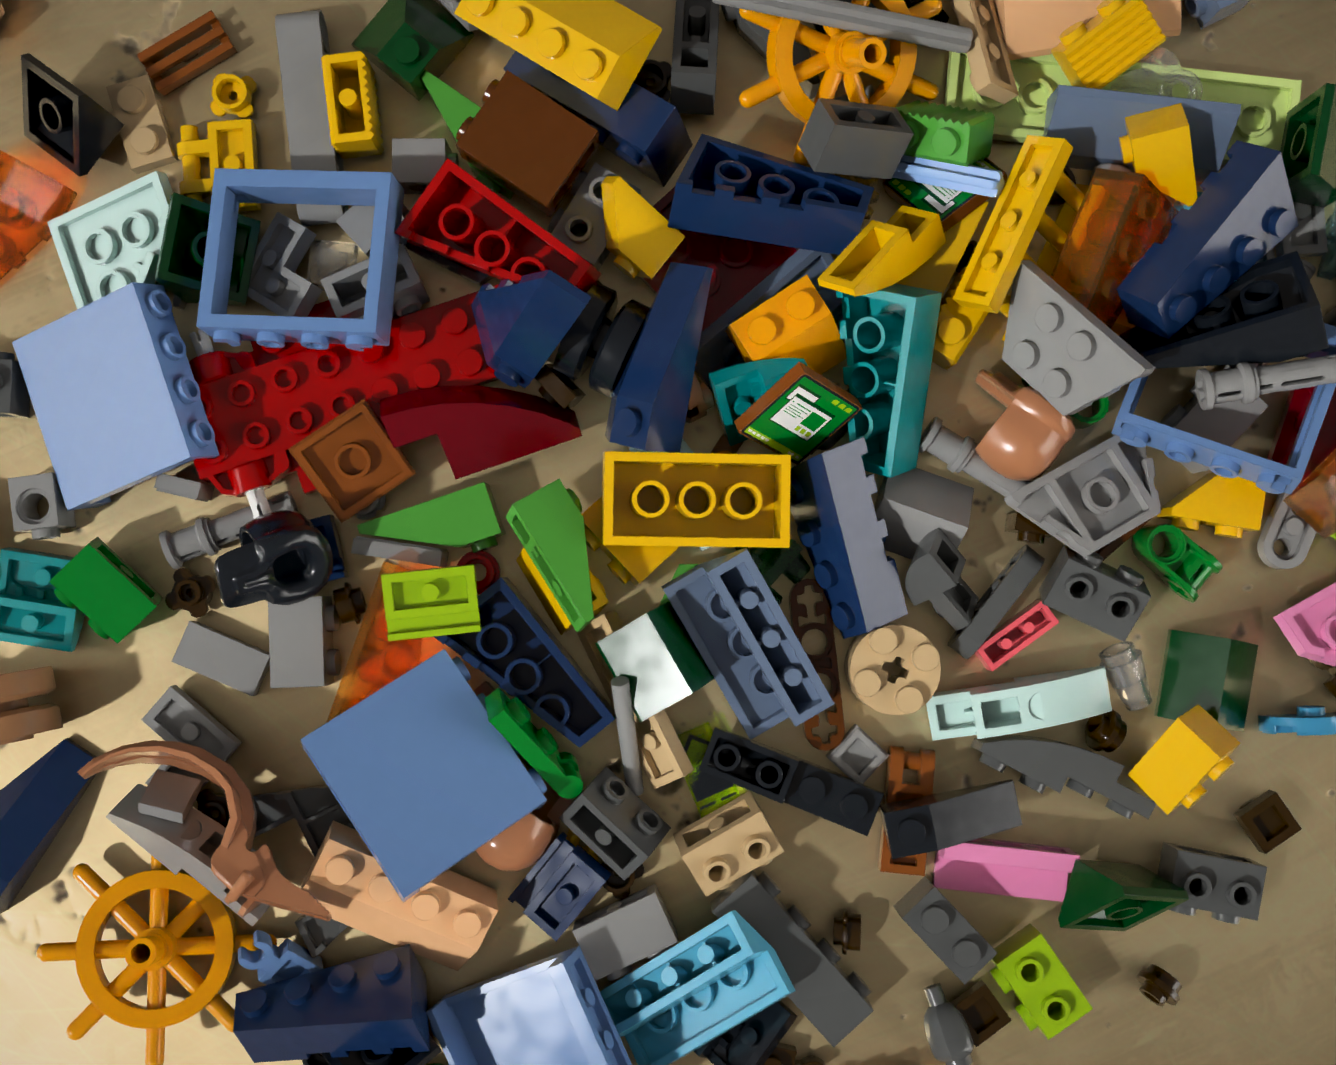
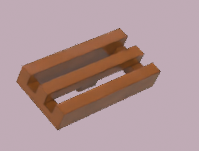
M211 10L136 55L145 66L149 77L154 81L158 92L165 96L238 52L218 18ZM219 40L221 41V45L165 78L161 76V74L176 65L194 58L198 55V52Z

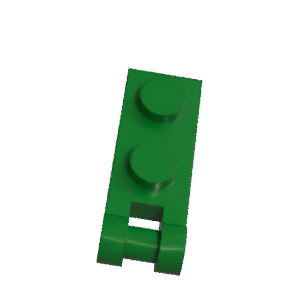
M497 688L485 697L488 721L558 795L566 799L577 797L583 790V781L578 772L579 767L575 756L569 752L558 751L559 746L552 734L545 727L538 730L530 721L531 715L517 697L510 700L500 688Z

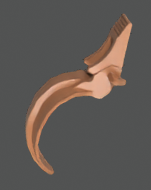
M150 740L128 744L93 758L77 771L84 779H87L99 772L114 767L144 763L171 765L203 776L223 789L230 815L222 842L211 857V870L213 874L230 890L224 901L229 905L237 901L240 896L248 899L238 911L241 917H244L262 903L324 921L332 919L330 912L314 896H311L308 891L292 884L279 872L273 853L266 844L262 845L257 851L251 852L257 822L253 795L230 764L203 748L176 741Z

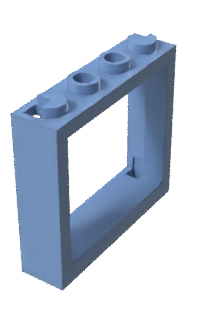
M215 168L196 327L211 336L213 342L228 343L232 347L240 346L241 341H256L258 345L269 348H283L285 342L301 343L303 347L316 350L328 349L329 344H345L348 349L364 351V348H373V345L389 346L400 236L395 234V231L402 221L404 188L392 172ZM239 203L375 206L363 319L227 314Z
M1324 323L1329 348L1310 353L1305 357L1316 358L1336 354V327ZM1148 376L1137 378L1130 382L1111 434L1120 436L1124 443L1141 448L1147 445L1164 451L1168 458L1177 462L1189 463L1193 461L1208 466L1218 476L1225 478L1240 477L1255 482L1256 486L1265 492L1272 494L1287 493L1291 495L1303 478L1336 383L1315 386L1286 465L1135 415L1134 412Z

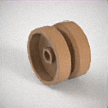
M52 666L0 674V745L34 738L33 734L63 728L59 705L51 702L29 707L28 698L50 694L56 689Z

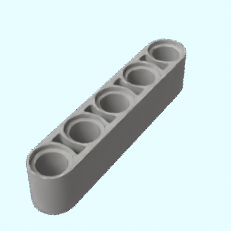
M320 9L277 14L275 16V29L292 170L344 171L343 158L339 156V153L331 145L321 61L322 56L330 55L328 31L324 15ZM296 204L302 226L306 227L337 223L336 220L348 210V205Z

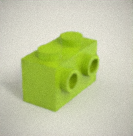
M1028 924L994 948L997 954L991 960L995 967L989 972L1005 994L1011 990L1015 993L1021 1002L1020 1005L1015 1007V1010L1030 1031L1038 1027L1046 1038L1050 1040L1093 1009L1043 935L1032 924Z

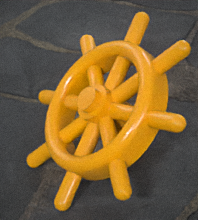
M851 0L853 4L869 7L871 2L877 9L925 19L939 14L942 10L941 0H924L910 8L907 7L904 0ZM739 8V14L743 19L770 30L766 51L767 68L770 78L742 91L739 96L740 104L745 108H751L777 95L785 108L793 116L805 123L801 136L818 98L834 99L841 79L849 102L896 107L906 91L927 101L936 99L939 94V88L936 84L913 74L917 57V44L889 39L890 57L888 63L885 61L887 50L883 43L887 38L823 26L824 34L800 23L801 21ZM794 41L815 50L816 55L793 66ZM825 71L815 99L812 101L804 93L799 83ZM861 71L882 80L877 90L869 99H867L859 75ZM797 144L793 155L794 161L800 165H807L809 162Z
M152 855L150 871L128 876L111 887L89 865L84 863L78 864L73 869V877L96 901L92 904L82 921L76 942L44 943L38 947L36 952L38 959L43 962L75 960L79 981L91 1001L67 1027L66 1034L71 1040L81 1039L106 1015L123 1025L146 1029L145 1064L163 1065L165 1027L180 1023L204 1008L229 1032H233L235 1009L219 993L226 985L232 973L238 953L237 949L240 946L250 951L259 949L254 946L253 934L237 935L235 920L230 908L187 872L179 871L175 875ZM150 889L149 924L125 902L135 894ZM169 889L181 892L192 898L193 900L168 924ZM204 913L207 914L214 930V936L181 937ZM111 916L134 937V939L101 941L105 926ZM269 934L272 938V944L277 946L276 937L273 934ZM214 954L211 968L205 980L181 956ZM125 958L128 966L110 983L104 973L101 959ZM148 971L147 1006L135 1004L124 998L123 995ZM167 971L191 993L185 1000L166 1006Z

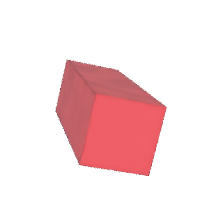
M1035 600L992 631L975 652V655L986 670L994 671L1057 625L1059 621L1049 607L1042 603V600Z

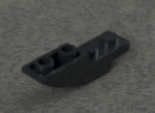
M717 727L713 731L699 770L779 803H787L865 836H868L884 795L883 792L846 778L840 773Z

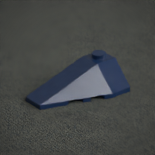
M676 262L670 263L614 387L605 433L609 442L644 451L680 453L713 268Z
M550 269L523 275L517 284L506 279L501 280L497 288L493 287L490 283L482 285L471 307L486 364L495 370L494 375L509 386L517 387L519 385L525 389L584 310L591 296Z
M69 738L61 741L0 790V914L9 909L96 776L95 774L84 779L77 773L96 756Z

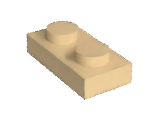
M148 74L106 87L115 118L124 124L120 130V135L131 170L136 174L178 162L158 92L154 85L155 83Z

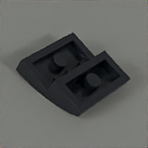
M778 1001L694 1050V1052L699 1057L707 1058L713 1065H764L798 1016L782 1001Z

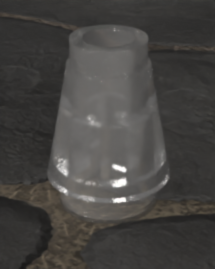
M1130 641L1119 642L1102 650L1099 653L1101 660L1099 666H1105L1107 680L1125 704L1127 710H1139L1151 704L1152 698L1142 651L1135 649L1133 642Z

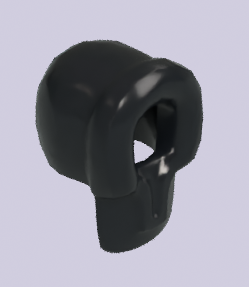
M279 510L261 515L243 525L239 531L241 547L219 556L214 564L221 602L226 607H240L262 600L272 604L291 605L316 595L328 583L333 570V554L327 538L303 514L297 511Z

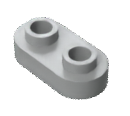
M1287 493L1279 494L1258 539L1257 551L1262 562L1274 569H1291L1300 565L1306 558L1324 517L1326 505L1295 493L1291 495ZM1294 500L1299 501L1302 506L1299 515L1292 512L1291 504ZM1277 540H1281L1284 544V552L1281 555L1274 551V543Z

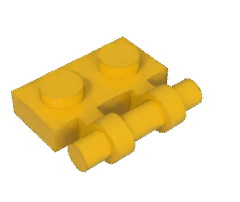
M251 119L207 122L208 139L199 140L197 126L183 125L180 127L181 142L177 143V157L182 160L183 181L179 183L181 195L202 202L204 198L212 196L215 168L258 169L256 124ZM204 158H209L210 178L207 179L201 178L200 160ZM239 203L238 212L261 210V203Z

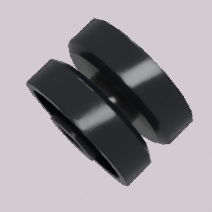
M596 281L586 292L591 296V299L560 343L553 369L575 381L587 371L594 359L588 378L589 386L591 389L611 398L614 387L650 307L632 299L621 307L613 320L618 304L617 292Z

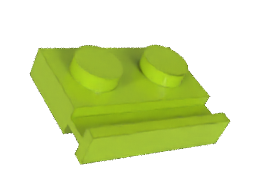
M475 564L381 574L388 641L480 632L482 630Z

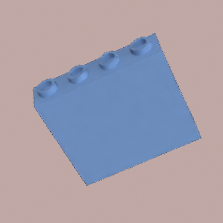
M132 282L12 342L67 511L101 507L112 502L111 495L195 459L220 456L215 443V433L208 421L200 397V388L194 379L186 355V346L180 337L172 313V304L163 285Z
M445 649L300 739L308 757L403 902L418 893L420 888L535 809L539 810L547 801L543 795L547 791V787L534 768L526 770L518 758L520 753L488 721L484 699L486 696L483 693L476 696L467 682L471 679V675L465 664L458 656L451 659Z
M580 946L448 993L426 1012L430 1020L431 1031L438 1039L448 1065H632Z

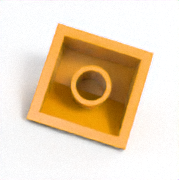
M807 274L731 323L725 330L745 363L776 358L805 359L809 368L821 375L846 359V348L843 340L840 339V333L833 315Z

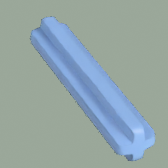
M903 155L893 175V178L992 198L1000 195L1005 184L1003 173L999 170L974 165L966 167Z

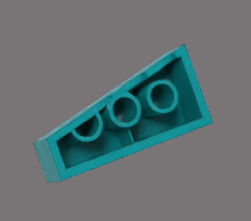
M897 283L877 292L857 297L836 291V298H841L843 320H839L840 339H845L847 366L843 367L844 385L848 384L849 392L858 398L862 409L848 421L849 442L862 437L865 438L868 453L861 455L865 471L892 478L917 467L942 292Z

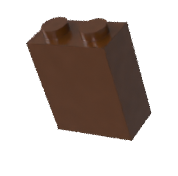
M507 70L500 81L495 79L489 84L482 97L483 106L474 118L469 116L460 126L456 135L458 140L456 147L465 161L551 217L599 147L598 130Z

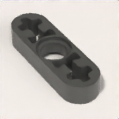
M1028 545L1023 546L1011 558L977 602L970 625L955 631L948 642V646L963 658H970L980 648L1041 569L1045 558Z

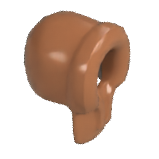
M984 369L980 370L975 380L976 383L1007 409L975 448V451L992 470L1007 479L1029 481L1040 477L1050 468L1064 445L1072 439L1075 433L1074 421L1070 415L1063 416L1031 386L1020 387L1000 372L991 373Z
M529 763L524 766L527 771L533 768ZM542 778L547 787V791L543 793L547 799L543 807L532 811L481 846L476 852L485 863L501 871H520L531 866L542 857L556 839L560 827L559 817L570 806L574 798L566 799L561 797Z

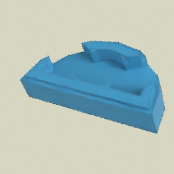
M1296 706L1297 714L1258 715L1259 731H1262V733L1297 732V735L1300 736L1336 734V712L1325 713V706Z

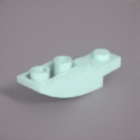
M1105 666L1014 678V682L935 692L926 703L932 741L977 735V739L1003 736L1057 726L1112 711Z

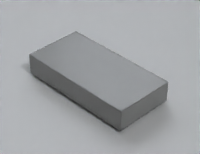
M361 536L353 538L351 550L353 554L439 567L447 566L449 552H446L447 549Z
M189 621L172 662L250 696H256L270 666V654L197 621Z

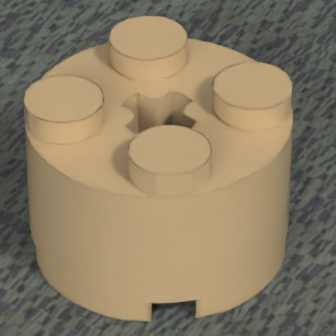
M887 623L868 633L857 635L849 645L844 660L846 679L857 699L870 708L887 715H904L920 710L936 692L941 676L939 652L931 641L914 628L893 623ZM897 657L896 665L901 667L898 676L891 675L889 680H887L888 673L882 670L885 661L892 663Z

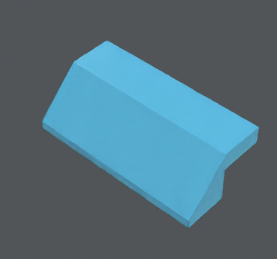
M733 910L600 991L619 1036H625L637 1064L670 1065L796 990L775 949L736 910Z

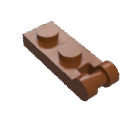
M890 745L887 752L889 756L887 757L884 804L932 795L936 760L935 750L920 748L919 752L904 751L903 746ZM903 769L917 770V783L902 782ZM882 821L878 861L879 871L925 876L927 853L892 859L888 850Z

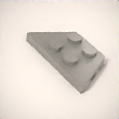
M1022 260L1013 279L1002 360L1032 388L1038 391L1063 416L1076 414L1091 406L1094 401L1106 398L1121 390L1120 387L1133 380L1152 374L1155 367L1031 260Z
M1117 435L1112 436L1004 498L1006 504L1083 557L1092 554L1161 513L1159 494L1154 486L1156 474L1153 458H1147L1146 447L1140 448L1128 445Z

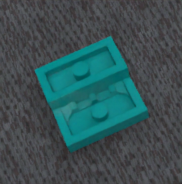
M776 358L758 360L709 373L723 431L730 446L749 439L738 432L734 421L799 361L808 366L805 359Z
M13 547L1 549L0 641L67 652L75 650L85 614L77 607L72 609L63 604L54 594L55 587L49 582L74 557Z

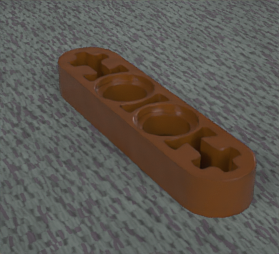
M803 579L794 584L789 592L791 627L801 645L804 634L812 629L822 631L826 637V646L821 653L816 655L806 654L816 672L827 675L831 681L829 695L834 702L835 709L834 711L825 710L827 722L830 725L836 726V731L828 735L829 741L822 742L819 735L812 734V728L818 727L820 723L819 714L802 723L803 732L807 741L814 748L828 751L840 745L845 734L831 608L822 587L817 583L816 579ZM811 585L813 592L820 593L821 601L815 602L813 606L814 616L818 617L824 614V624L809 622L799 626V616L808 618L806 605L798 604L797 595L804 594V586Z

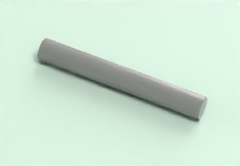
M618 676L611 680V689L625 784L639 796L644 792L629 679L625 676Z

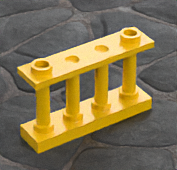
M1027 135L952 298L960 306L996 314L1000 311L1008 318L1011 296L1007 292L1022 260H1031L1063 289L1069 292L1114 192L1111 188L1075 184L1063 172L1073 150L1072 145L1065 138ZM1054 190L1066 201L1056 222L1045 213ZM1035 231L1039 232L1047 240L1037 263L1026 253ZM1004 333L1003 338H1002V341H1003V342H1004V340H1005V333Z

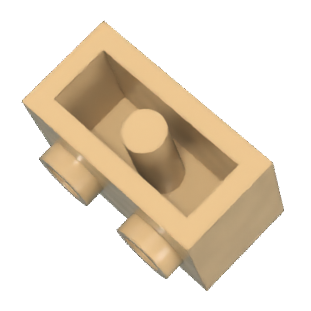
M751 791L744 793L673 834L681 857L706 897L717 890L728 888L736 879L750 871L768 865L776 856L784 852Z

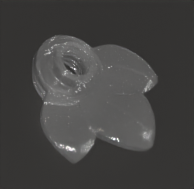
M1163 47L1155 48L1141 59L1142 69H1135L1125 73L1110 88L1113 91L1173 97V86L1181 84L1187 88V99L1201 100L1203 94L1202 83L1197 75L1182 69L1176 55Z

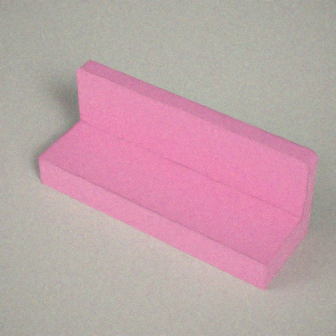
M978 838L935 851L932 883L936 888L1063 902L1067 890L1068 873H1072L1075 860L1080 859V855L1067 847Z

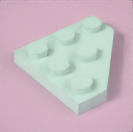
M156 170L47 222L77 309L132 282L155 283L170 199L173 194L166 173Z

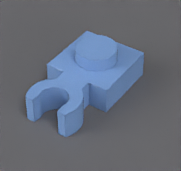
M256 930L253 933L254 946L259 950L250 951L242 946L237 949L239 964L246 969H257L258 981L266 985L323 969L322 957L319 955L312 958L308 949L288 938L277 947L272 944L271 936L261 930Z

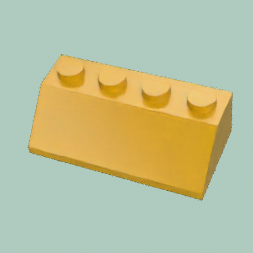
M461 0L454 12L458 17L616 111L620 108L662 31V28L615 0Z

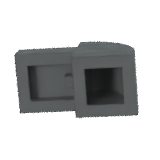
M937 528L923 537L918 544L906 574L905 588L914 606L929 600L936 613L945 618L955 631H958L970 625L979 598L961 578L966 559L943 531Z

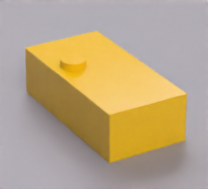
M605 451L603 453L602 545L790 548L791 455Z

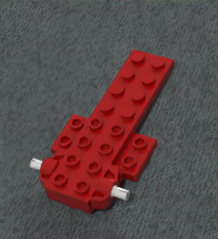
M478 291L392 320L389 346L373 345V348H364V351L348 349L345 344H329L328 349L316 350L303 347L301 343L285 342L283 348H269L258 345L256 341H250L254 351L232 353L214 351L209 335L202 330H198L199 334L196 332L189 334L197 357L191 359L189 364L194 379L199 385L200 397L208 421L214 430L215 443L220 455L215 458L193 460L200 480L207 483L212 482L223 495L230 497L247 496L253 518L255 519L262 514L272 512L264 490L276 485L286 476L297 473L303 492L306 495L318 491L288 449L365 398L381 420L380 399L414 390L441 386H481L499 380L494 375L495 370L486 364L471 307ZM329 300L315 304L307 316L337 318Z

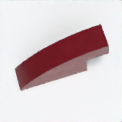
M441 386L409 391L380 399V418L393 448L437 434L455 479L582 436L574 410L570 408L564 409L561 405L554 407L544 398L504 388Z

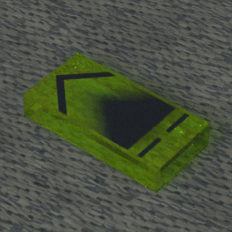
M708 721L677 734L694 768V771L684 776L701 818L740 796L735 784L699 770L713 734Z

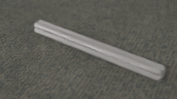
M712 0L715 4L848 31H858L863 34L956 53L968 52L973 38V31L968 27L839 0Z

